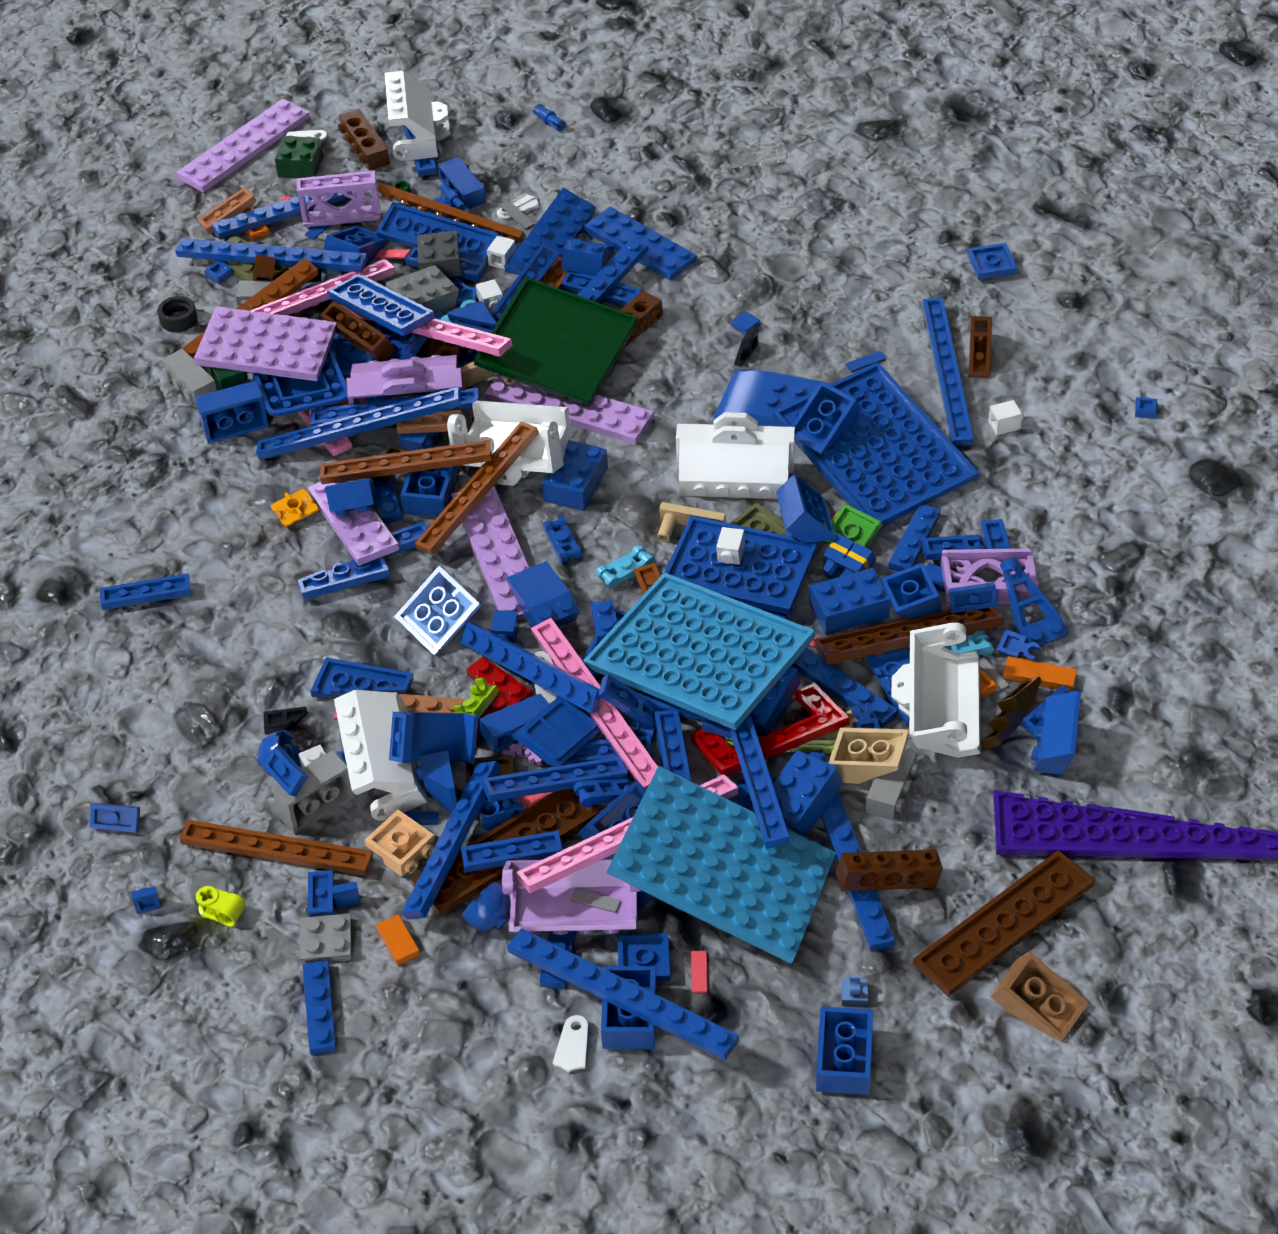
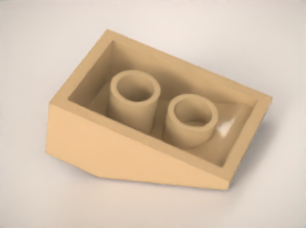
M840 728L829 764L838 768L843 783L859 784L899 770L910 731L905 729Z

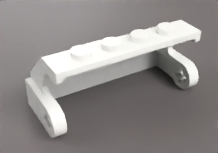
M406 72L385 73L389 126L405 125L415 136L414 139L397 141L393 145L394 157L400 161L438 157L436 141L450 135L447 105L437 101L431 102L430 88ZM400 148H404L405 153L401 154Z
M475 401L472 404L474 422L469 433L467 431L466 419L463 415L452 414L448 419L447 429L450 445L491 440L492 454L521 421L538 428L539 434L496 484L514 486L521 478L527 477L531 471L554 473L564 465L563 458L571 430L568 407ZM485 462L466 464L463 466L481 467Z
M725 412L714 420V425L677 424L676 458L677 470H679V496L778 499L776 492L788 480V474L794 473L795 427L758 426V421L749 414Z
M948 623L910 631V664L902 665L892 676V698L899 703L900 711L910 718L909 737L915 747L957 758L981 754L980 656L977 651L957 654L944 647L959 644L966 640V627L963 624Z
M353 690L335 698L334 702L353 793L359 795L373 788L391 793L372 802L370 805L372 817L375 820L384 821L397 810L404 813L427 803L423 780H418L416 766H421L420 761L400 763L389 760L393 712H408L406 703L398 693Z

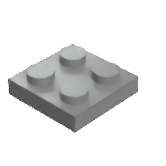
M350 913L300 918L301 965L328 960V963L352 961V918Z

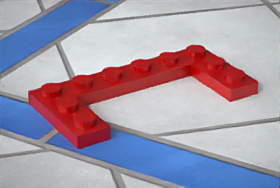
M483 656L466 669L467 675L474 681L477 678H484L487 681V686L497 685L500 691L480 718L532 697L531 690ZM479 728L477 731L476 742L481 739V736L479 735Z
M815 683L796 690L795 699L812 716L759 738L764 759L776 757L781 753L795 749L800 745L850 725L849 717ZM704 730L690 735L691 742L720 775L724 774L727 777L742 770L736 750L732 749L720 735Z

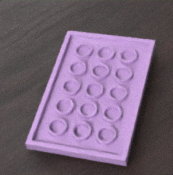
M216 306L194 356V365L318 381L337 329V323Z

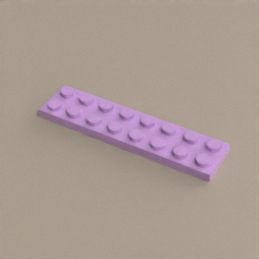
M285 99L278 101L177 171V179L204 193L281 139L287 132H291L310 118L309 111Z
M499 374L485 392V399L493 402L568 407L572 426L635 445L654 418V412L597 394L588 408L518 381L508 385Z
M493 486L464 519L462 525L496 609L518 611V620L520 621L526 618L506 577L526 570L529 566L497 491ZM459 492L451 493L452 500Z

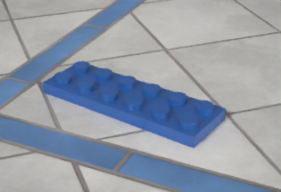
M563 187L512 256L510 263L523 270L543 242L560 252L558 257L562 258L563 248L567 240L575 239L595 212L596 206Z
M392 202L376 231L377 237L409 247H418L417 235L457 231L460 258L485 264L488 261L487 249L494 239L499 236L498 233L394 202Z
M611 206L584 225V232L607 245L614 246V249L617 251L632 237L647 244L648 251L638 263L670 281L697 261L695 253Z
M357 274L327 290L330 299L402 336L411 333V331L420 326L426 325L427 322L435 318L434 311L361 274Z

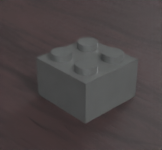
M457 231L417 235L420 270L436 265L446 277L461 276L460 246Z

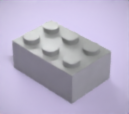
M436 265L386 283L387 288L434 312L437 309L440 312L455 308L459 291Z
M333 750L320 756L306 767L301 768L308 778L296 796L289 795L279 783L272 787L278 816L294 834H297L355 797L351 789L347 765Z

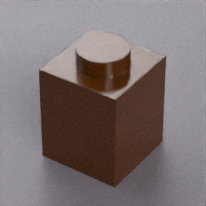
M256 255L253 281H273L275 257Z

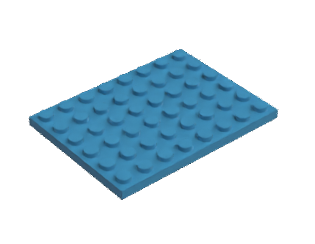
M664 572L583 660V663L590 670L605 676L609 674L626 685L736 730L816 636L815 631Z
M658 766L606 873L791 964L796 956L836 852L789 829L787 831L790 843L766 849L754 812Z

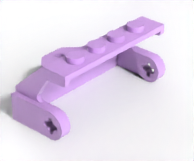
M433 355L428 358L412 357L405 360L391 359L382 362L370 361L368 363L352 364L351 378H347L349 404L360 403V398L443 391L459 387V390H464L461 368H458L457 355Z
M613 858L602 859L531 894L518 882L516 872L541 860L506 861L502 871L503 894H511L509 932H519L522 928L534 935H541L543 931H553V934L564 935L568 934V931L578 930L579 934H592L594 930H604V933L614 934L622 929H636L637 892H641V890L606 873ZM577 888L621 900L616 913L572 902V895Z

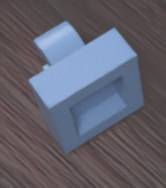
M850 975V979H842V1006H868V979H860V975Z

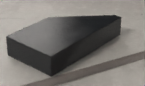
M751 327L743 337L734 365L743 366L758 346L759 334L757 328Z
M307 707L264 711L265 735L281 730L290 731L308 714Z

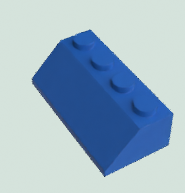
M793 474L776 492L781 509L780 513L783 516V523L786 528L785 532L792 539L797 538L802 543L835 540L837 535L826 499Z

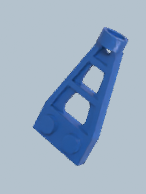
M1012 557L1002 562L1000 567L1004 573L1016 632L1027 636L1029 639L1028 643L1036 642L1040 647L1067 637L1069 632L1059 612L1024 572L1017 557ZM1024 584L1032 597L1020 601L1015 587ZM1035 604L1044 613L1045 618L1030 624L1026 621L1024 608Z

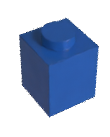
M495 610L491 632L516 644L519 630L518 611Z

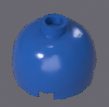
M288 730L271 733L261 741L257 753V762L269 776L271 774L263 765L274 747H282L294 762L301 767L298 755L300 753L299 746H294L291 739H295V737Z
M494 882L480 893L481 896L476 901L473 900L462 914L465 921L474 929L480 931H489L494 927L501 929L509 921L507 914L510 911L509 894H503L502 886Z

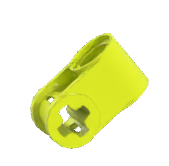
M212 886L202 887L196 893L200 915L204 918L220 922L225 926L233 927L246 907L245 900L239 895L227 893Z

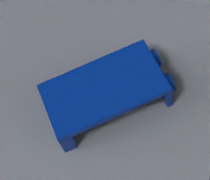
M393 712L389 760L410 763L411 761H420L419 756L448 751L450 761L475 763L477 752L476 739L479 728L478 715L443 712Z

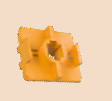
M304 489L291 495L286 492L284 493L285 498L271 504V509L285 528L319 511L318 506Z

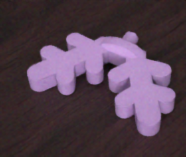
M521 743L517 745L512 744L508 747L509 750L502 751L503 756L513 755L514 762H516L515 756L522 757V750H525L524 754L528 758L529 763L535 762L538 766L543 763L541 758Z

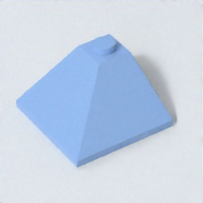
M438 566L394 617L429 651L437 656L463 627L466 621L478 610L481 604L452 575Z

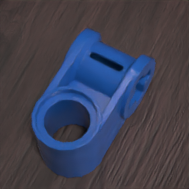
M518 798L494 802L485 800L479 811L480 825L484 830L491 831L524 811L526 807L520 804Z

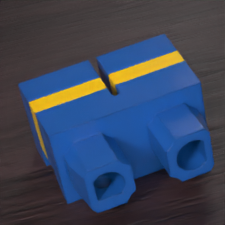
M837 533V538L832 540L824 554L826 561L821 570L830 578H833L838 570L843 572L841 576L866 570L869 566L872 567L876 562V558L871 550Z

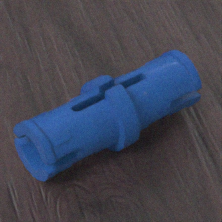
M542 104L534 107L539 112L533 110V113L540 117L546 125H551L558 132L565 128L562 125L566 126V122L557 117L554 111L546 109Z

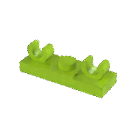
M484 678L475 679L477 685L469 687L472 693L471 697L465 700L462 705L454 706L455 712L453 713L478 715L479 719L500 692L497 685L487 686V681Z

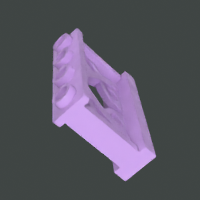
M375 170L297 178V194L303 227L381 219ZM372 189L373 196L365 194V190ZM334 193H342L344 196L352 198L342 208L335 207L326 202L332 198ZM304 196H310L312 200L305 203ZM362 199L370 201L373 205L367 206V203ZM317 204L313 211L308 212L309 207Z
M1032 549L943 550L941 568L946 605H950V588L991 583L985 582L974 575L984 568H991L1003 575L1000 564L1012 557H1017L1021 567H1025L1024 572L1039 588ZM951 568H956L962 574L954 572ZM1003 575L994 582L996 585L997 604H1010ZM951 577L960 580L959 583H952ZM1024 584L1015 587L1020 601L1032 597Z

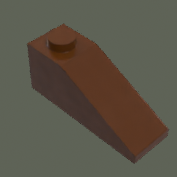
M971 316L968 377L990 376L992 317Z

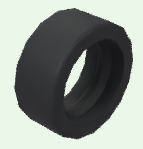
M185 296L169 297L162 301L157 309L161 326L170 332L186 331L192 328L198 319L194 302ZM177 311L187 312L186 314L179 317L168 316L169 314Z

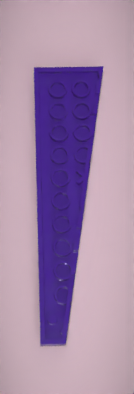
M993 790L996 855L1051 856L1059 850L1065 856L1278 860L1277 831L1257 830L1243 826L1235 829L1225 827L1224 824L1214 822V825L1201 824L1199 820L1190 819L1189 822L1174 820L1175 816L1102 807L1093 804L1079 806L1074 805L1073 801L1063 800V803L1048 801L1046 797L1032 799L1025 798L1024 794Z

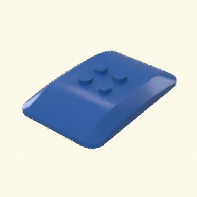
M331 346L318 381L252 373L254 381H257L262 393L266 411L272 416H282L336 404L348 399L347 385Z
M737 370L730 379L714 420L725 412L747 413L758 421V426L781 427L773 418V411L813 393L820 381L770 371Z

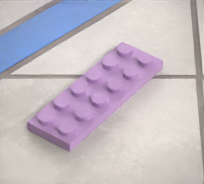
M353 480L323 485L321 482L307 487L310 497L358 566L399 550L397 541L372 507H370V511L357 513V510L348 511L349 515L342 517L330 514L325 487L352 482Z

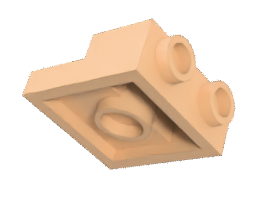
M397 810L365 839V846L381 856L384 865L403 877L407 872L412 874L423 857L429 858L435 848V838L433 833L400 810Z

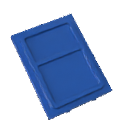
M558 696L517 730L513 737L548 765L556 767L564 765L602 731L592 718L571 702Z

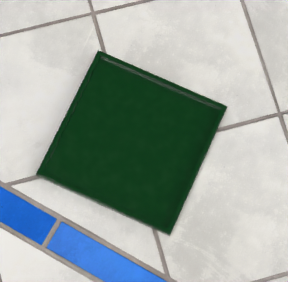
M525 277L491 334L510 338L512 347L501 356H494L493 354L479 351L474 359V365L589 408L636 327L638 317Z

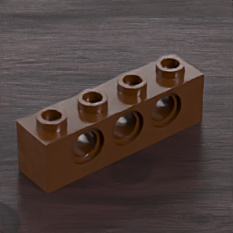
M360 108L339 115V131L345 135L347 143L352 145L353 152L358 154L362 165L365 164L370 171L390 164L388 148Z
M642 291L620 309L622 312L638 317V323L623 349L663 316L661 299Z
M335 301L320 315L323 320L336 322V334L376 361H386L396 350L387 336Z
M937 849L855 852L841 854L835 873L841 892L936 888L943 871V866Z

